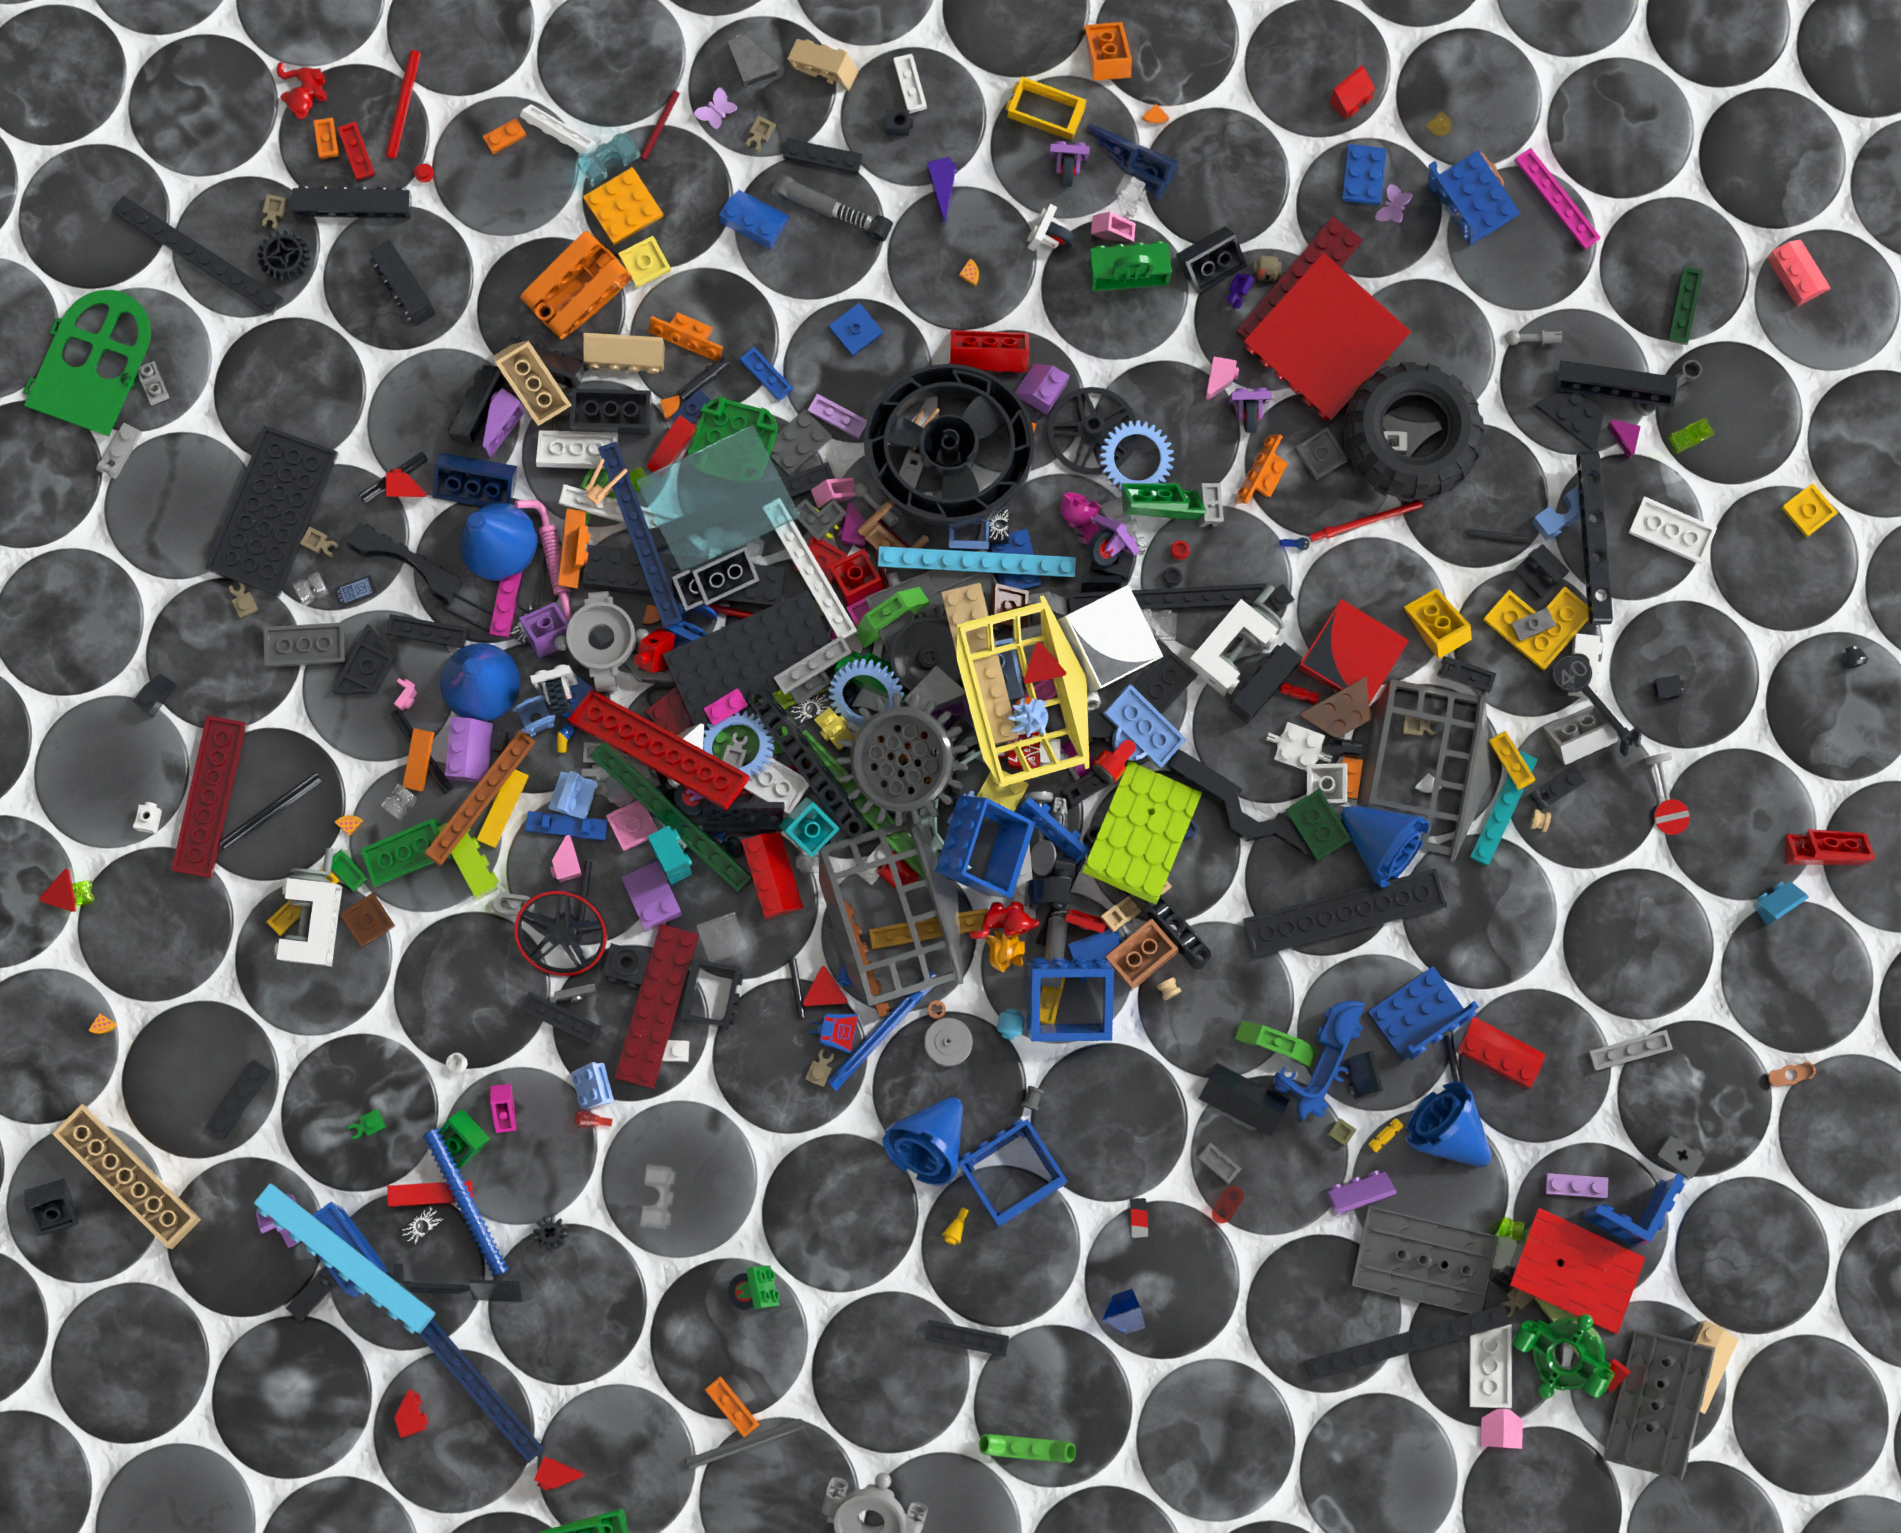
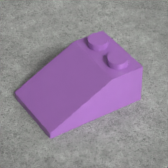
M503 388L499 392H495L490 400L483 448L490 459L525 413L522 402Z
M658 861L621 877L645 932L682 916Z

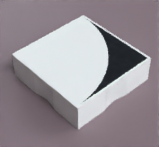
M1129 585L1057 620L1086 675L1087 687L1090 693L1163 657Z

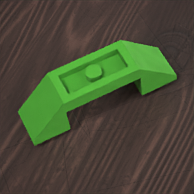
M920 587L897 592L864 615L856 628V635L864 648H866L881 637L878 631L907 611L911 610L915 614L929 605L930 602Z
M1243 1020L1235 1037L1237 1041L1253 1047L1257 1045L1291 1058L1292 1062L1308 1068L1312 1067L1318 1050L1299 1038L1261 1024Z

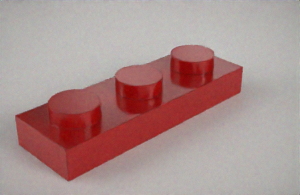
M356 121L338 127L357 182L376 176Z

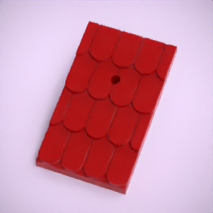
M1538 1208L1531 1227L1523 1230L1509 1265V1267L1515 1268L1509 1286L1574 1316L1579 1317L1582 1314H1588L1592 1317L1594 1325L1617 1335L1645 1257Z

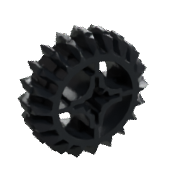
M284 230L283 235L276 231L275 237L269 234V241L263 239L265 246L259 245V249L262 252L257 253L258 258H260L258 264L262 266L261 270L266 272L268 278L273 276L274 281L280 278L281 282L284 283L286 278H288L289 282H292L293 276L299 279V272L305 274L303 267H309L307 261L311 260L308 254L310 249L306 247L307 242L302 241L300 235L296 236L293 231L288 235V232ZM284 244H291L297 248H286ZM277 247V250L274 253H271L272 250ZM282 250H283L284 253L286 254V255H285V257H286V258H285L286 263H285L284 260L282 259V258H283V252H282ZM294 260H297L296 263L293 266H291V263ZM271 264L282 265L284 269L275 268Z

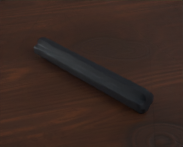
M420 452L396 469H402V473L410 474L425 464L428 458L423 452ZM385 476L358 494L364 503L385 490Z

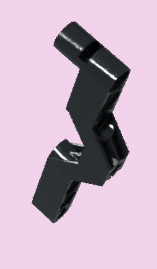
M1180 749L1172 755L1166 767L1223 803L1230 832L1246 842L1275 836L1308 858L1317 861L1290 818L1278 813L1274 819L1261 822L1256 821L1241 810L1238 796L1242 789Z

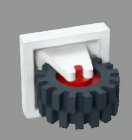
M558 665L549 671L540 670L535 675L530 676L532 684L540 695L545 694L548 704H551L555 716L571 712L570 698L572 696L569 686L578 684V681L569 665Z

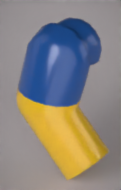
M565 725L557 733V752H567V742L575 732L572 725Z

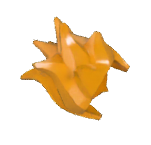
M997 930L994 931L996 936H987L989 939L986 938L985 940L990 946L989 960L993 968L1004 973L1011 962L1017 966H1023L1024 941L1020 942L1018 936L1008 937L1004 932L1001 934Z

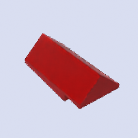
M1808 829L1806 835L1786 834L1785 865H1865L1875 859L1874 852L1865 833Z

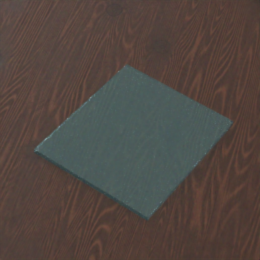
M754 425L637 480V485L643 493L680 568V572L725 554L800 517V513L789 496Z

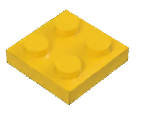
M1813 483L1781 507L1806 538L1838 513Z

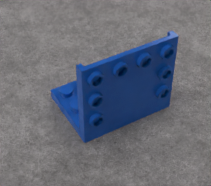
M1479 150L1441 174L1437 171L1436 161L1428 165V186L1433 193H1436L1460 229V234L1468 241L1470 246L1520 215V211Z
M1433 966L1367 1013L1402 1062H1404L1408 1058L1411 1061L1427 1049L1426 1045L1431 1042L1435 1044L1443 1038L1442 1034L1448 1030L1451 1033L1459 1026L1468 1022L1476 1015L1475 1010L1479 1006L1473 1001L1463 1008Z
M1677 1173L1675 1178L1664 1181L1661 1179L1637 1225L1632 1223V1218L1625 1214L1618 1215L1614 1213V1209L1604 1203L1584 1210L1580 1218L1634 1248L1650 1243L1657 1230L1663 1228L1666 1222L1664 1216L1667 1211L1671 1212L1675 1205L1673 1199L1677 1193L1680 1194L1685 1185L1683 1180L1685 1177Z

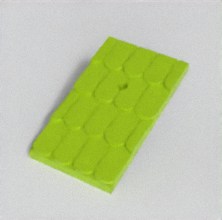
M1128 761L1126 771L1122 775L1082 872L1156 905L1202 792L1193 790L1191 787L1155 773L1132 761Z

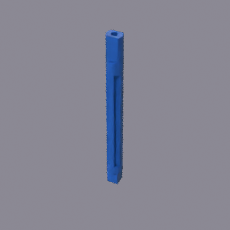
M929 970L930 978L936 977V975ZM933 987L906 995L826 1082L837 1091Z

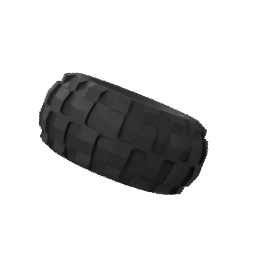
M1403 362L1395 367L1387 366L1375 372L1368 380H1365L1358 387L1348 404L1342 428L1344 435L1343 447L1347 459L1351 460L1355 468L1354 471L1360 479L1370 483L1374 487L1373 490L1384 496L1388 494L1397 497L1399 501L1412 502L1416 499L1428 501L1439 498L1441 494L1447 491L1451 492L1462 483L1472 471L1480 456L1483 446L1484 422L1483 417L1479 414V404L1473 393L1468 392L1463 387L1464 382L1454 374L1450 376L1440 370L1441 367L1431 364L1422 366L1417 365L1415 362ZM1402 406L1423 408L1434 415L1441 425L1443 446L1435 453L1426 457L1413 458L1404 456L1394 450L1385 438L1383 431L1384 417L1390 411Z

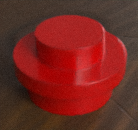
M420 164L415 168L414 175L419 182L427 183L433 179L434 170L429 164Z
M1182 540L1175 541L1170 548L1171 556L1176 560L1186 559L1190 553L1189 545Z

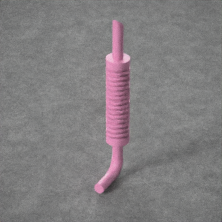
M537 500L515 501L514 506L516 509L533 508L541 516L543 527L539 528V533L543 543L542 546L550 573L554 596L560 597L564 617L569 621L572 614L567 594L571 592V588L557 586L561 546L556 525L550 524L548 511L541 502Z

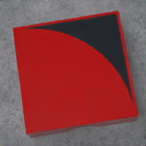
M1341 599L1297 670L1320 684L1334 689L1336 692L1366 676L1368 678L1367 689L1370 704L1409 640Z

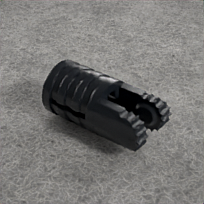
M1330 737L1325 740L1326 754L1360 759L1362 741Z

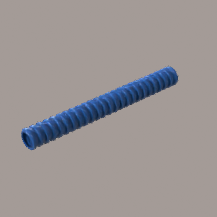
M435 1128L423 1134L422 1138L426 1139L425 1144L429 1145L428 1150L432 1151L431 1156L435 1157L434 1162L438 1163L436 1166L437 1168L440 1167L441 1170L439 1172L443 1173L444 1176L442 1178L446 1179L445 1184L449 1185L448 1190L452 1191L451 1196L455 1197L454 1202L458 1203L457 1208L460 1207L461 1210L459 1212L463 1213L464 1216L462 1218L466 1219L467 1222L465 1224L469 1225L468 1230L472 1231L471 1236L475 1237L474 1242L478 1243L477 1248L481 1249L480 1254L483 1253V1259H486V1265H489L490 1268L488 1269L492 1271V1277H496L506 1272L509 1268L505 1266L506 1262L502 1260L503 1256L499 1254L500 1250L496 1248L497 1244L493 1242L494 1238H491V1232H488V1226H485L484 1223L486 1222L482 1220V1214H479L480 1210L476 1209L475 1206L477 1204L473 1203L474 1198L470 1197L471 1192L467 1191L468 1186L464 1185L465 1180L461 1179L463 1176L462 1174L459 1175L458 1172L460 1170L459 1168L456 1169L455 1166L457 1164L453 1163L454 1158L450 1157L451 1152L447 1151L448 1146L444 1145L445 1140L441 1139L442 1134L439 1135V1128Z

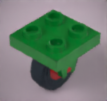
M771 1265L746 1268L747 1273L735 1276L729 1284L728 1296L731 1303L739 1309L751 1310L753 1308L763 1309L779 1306V1293L775 1287V1273L771 1269Z

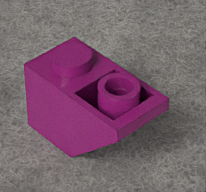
M848 502V508L843 509L847 513V516L842 519L845 520L844 527H840L838 538L842 539L841 542L844 546L853 547L854 545L857 548L865 549L867 540L857 530L866 521L853 503Z

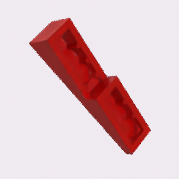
M472 1180L465 1181L464 1185L468 1186L467 1191H470V1197H473ZM445 1182L387 1185L389 1207L457 1202H454L455 1197L451 1196L452 1191L448 1190L449 1185H446Z

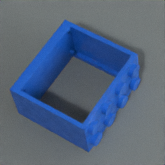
M959 795L935 872L981 894L1012 899L1036 823L987 798ZM984 816L1001 824L984 880H981L967 873L966 870Z
M1056 957L1053 958V961H1045V958H1033V961H1027L1026 1033L1031 1042L1112 1041L1114 968L1108 960H1105L1104 957H1094L1093 960H1085L1083 957L1065 960V958ZM1043 977H1100V979H1103V1023L1040 1024V980Z
M1022 1118L1012 1124L1011 1130L1007 1132L1005 1130L1000 1131L994 1135L992 1142L988 1143V1141L981 1143L977 1146L975 1153L971 1154L969 1151L959 1159L958 1168L996 1228L1004 1225L1068 1182L1028 1119L1025 1121ZM1018 1137H1026L1052 1178L1049 1184L1004 1213L1002 1211L997 1213L971 1173L974 1170L973 1166Z
M331 1201L312 1215L387 1275L390 1273L343 1207ZM326 1266L345 1294L356 1298L362 1294L354 1288L356 1284L349 1279L347 1282L338 1275L340 1272L334 1266L332 1269Z

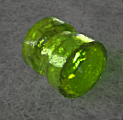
M80 881L72 884L76 905H86L95 902L94 894L91 892L93 888L92 881Z
M1504 1216L1500 1224L1499 1236L1504 1238L1508 1236L1512 1240L1519 1242L1523 1233L1524 1222L1519 1220L1515 1222Z

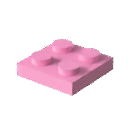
M638 800L606 815L624 852L648 841L647 836L658 831L648 809Z

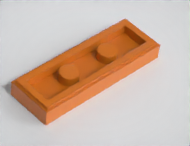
M418 728L413 729L403 781L404 788L424 791L435 732Z
M721 1376L705 1389L743 1438L760 1425Z

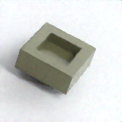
M1339 1118L1328 1136L1345 1147L1357 1129Z

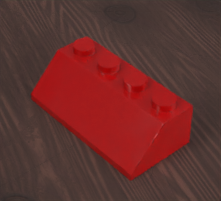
M951 330L950 364L966 365L983 371L990 370L998 373L1003 371H1013L1014 373L1028 372L1029 333Z
M781 832L760 834L741 840L765 920L804 909Z
M1476 1017L1471 1019L1455 1051L1525 1090L1532 1087L1546 1055Z

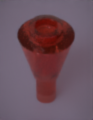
M581 1108L580 1112L575 1113L574 1124H578V1129L599 1125L612 1127L613 1118L600 1117Z

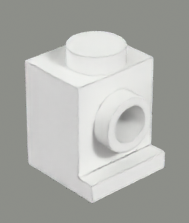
M1384 431L1388 443H1395V447L1392 448L1398 453L1405 455L1407 452V432Z
M145 802V805L139 804L133 828L137 831L157 834L162 810L157 808L155 803ZM145 813H150L148 819H144Z

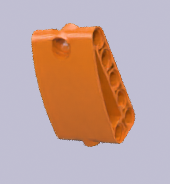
M585 231L521 294L520 299L561 340L575 331L628 284L632 279V275L589 231ZM549 308L550 314L547 317H543V311Z

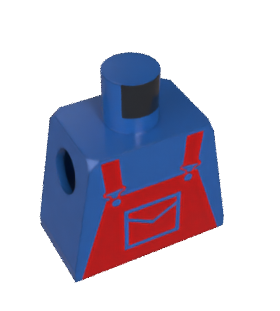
M825 1014L823 1023L811 1021L809 1033L821 1035V1045L851 1055L858 1015Z

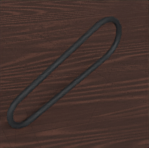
M537 543V546L543 548L542 544ZM545 554L543 558L539 603L533 609H524L519 603L526 568L522 572L516 603L518 608L524 612L536 611L541 606L546 567Z

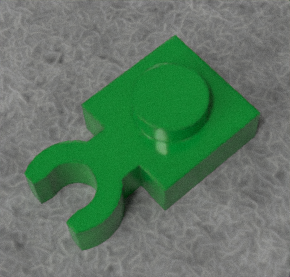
M378 1109L359 1117L360 1124H351L347 1127L348 1130L353 1128L358 1130V1133L352 1136L353 1140L361 1138L364 1132L369 1137L387 1128Z

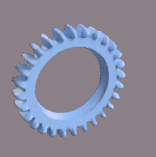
M1140 420L1136 421L1135 426L1132 421L1128 422V427L1121 423L1120 429L1115 427L1113 429L1114 433L1109 432L1107 434L1110 439L1105 438L1103 440V443L1107 446L1100 447V450L1105 452L1099 455V458L1105 459L1100 463V466H1106L1102 474L1109 473L1106 480L1113 479L1112 487L1119 484L1118 491H1121L1122 483H1165L1164 477L1168 478L1170 476L1167 470H1172L1173 466L1168 463L1173 462L1174 458L1168 455H1171L1174 451L1167 450L1171 442L1164 443L1167 436L1160 437L1161 429L1154 432L1155 425L1148 429V422H1145L1141 427ZM1141 434L1150 438L1157 445L1160 452V464L1157 471L1151 477L1136 481L1126 478L1118 471L1114 462V451L1117 444L1126 436Z
M862 659L860 664L858 660H854L852 664L848 662L845 667L842 666L836 672L830 682L832 685L829 691L832 693L829 695V699H833L830 705L837 706L834 713H841L847 722H854L862 727L866 719L851 711L844 701L842 692L846 682L858 675H868L876 678L884 685L888 692L889 703L887 709L894 707L893 693H900L902 698L904 696V692H899L902 689V685H896L899 678L892 679L894 671L887 674L888 666L880 669L881 662L874 666L872 659L868 665L865 659Z
M738 711L735 713V716L731 715L714 726L708 723L709 731L704 730L705 737H703L702 750L713 755L712 743L718 733L729 726L745 725L752 728L757 734L759 750L756 757L749 764L737 769L748 774L750 781H752V774H755L757 777L760 776L758 769L766 770L763 764L770 765L767 757H773L771 751L775 747L771 743L774 742V739L766 726L762 724L760 717L756 719L754 713L748 717L747 711H744L742 716H740Z

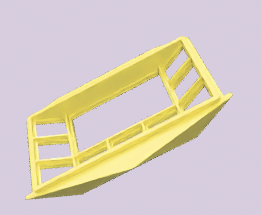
M1044 595L1040 596V603L957 624L958 666L983 759L1000 787L1083 764L1085 769H1088L1089 741L1086 675ZM1040 612L1041 635L1021 640L1020 617ZM1013 619L1014 643L995 648L993 624ZM986 626L987 650L971 654L965 632ZM1036 642H1043L1045 648L1067 672L1066 676L1053 678L1058 696L1057 698L1046 700L1047 704L1044 707L1059 703L1066 728L1051 733L1045 732V735L1038 731L1039 735L996 748L972 660L1016 649L1023 677L1025 678L1028 664L1023 647ZM1033 683L1026 684L1028 696L1037 700ZM1067 734L1078 756L1058 761L1048 740ZM1041 742L1051 764L1031 769L1021 747ZM1014 750L1024 771L1004 777L997 754Z

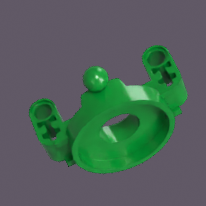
M1582 1314L1578 1319L1560 1318L1549 1324L1541 1320L1538 1323L1527 1320L1521 1324L1511 1343L1523 1352L1533 1349V1358L1539 1371V1377L1545 1382L1538 1388L1541 1398H1551L1554 1394V1388L1562 1391L1582 1387L1591 1396L1599 1398L1608 1388L1615 1374L1609 1369L1611 1364L1605 1361L1604 1344L1597 1331L1592 1327L1593 1319L1590 1315ZM1569 1343L1577 1349L1579 1362L1575 1367L1567 1368L1557 1361L1555 1350L1558 1344Z

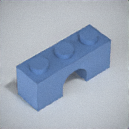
M1578 486L1565 494L1562 499L1568 509L1566 514H1558L1549 506L1532 520L1531 523L1545 540L1550 537L1552 539L1556 538L1562 533V528L1565 526L1569 528L1578 521L1576 519L1580 516Z

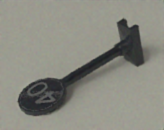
M1566 655L1560 658L1554 664L1552 670L1553 681L1556 686L1568 693L1583 692L1618 733L1617 736L1621 739L1619 751L1624 757L1628 755L1630 745L1634 744L1638 748L1641 744L1642 731L1637 726L1631 731L1626 727L1624 728L1588 686L1592 679V668L1589 662L1578 655Z

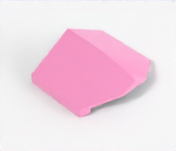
M1496 1409L1481 1418L1480 1446L1522 1449L1523 1420L1510 1409Z

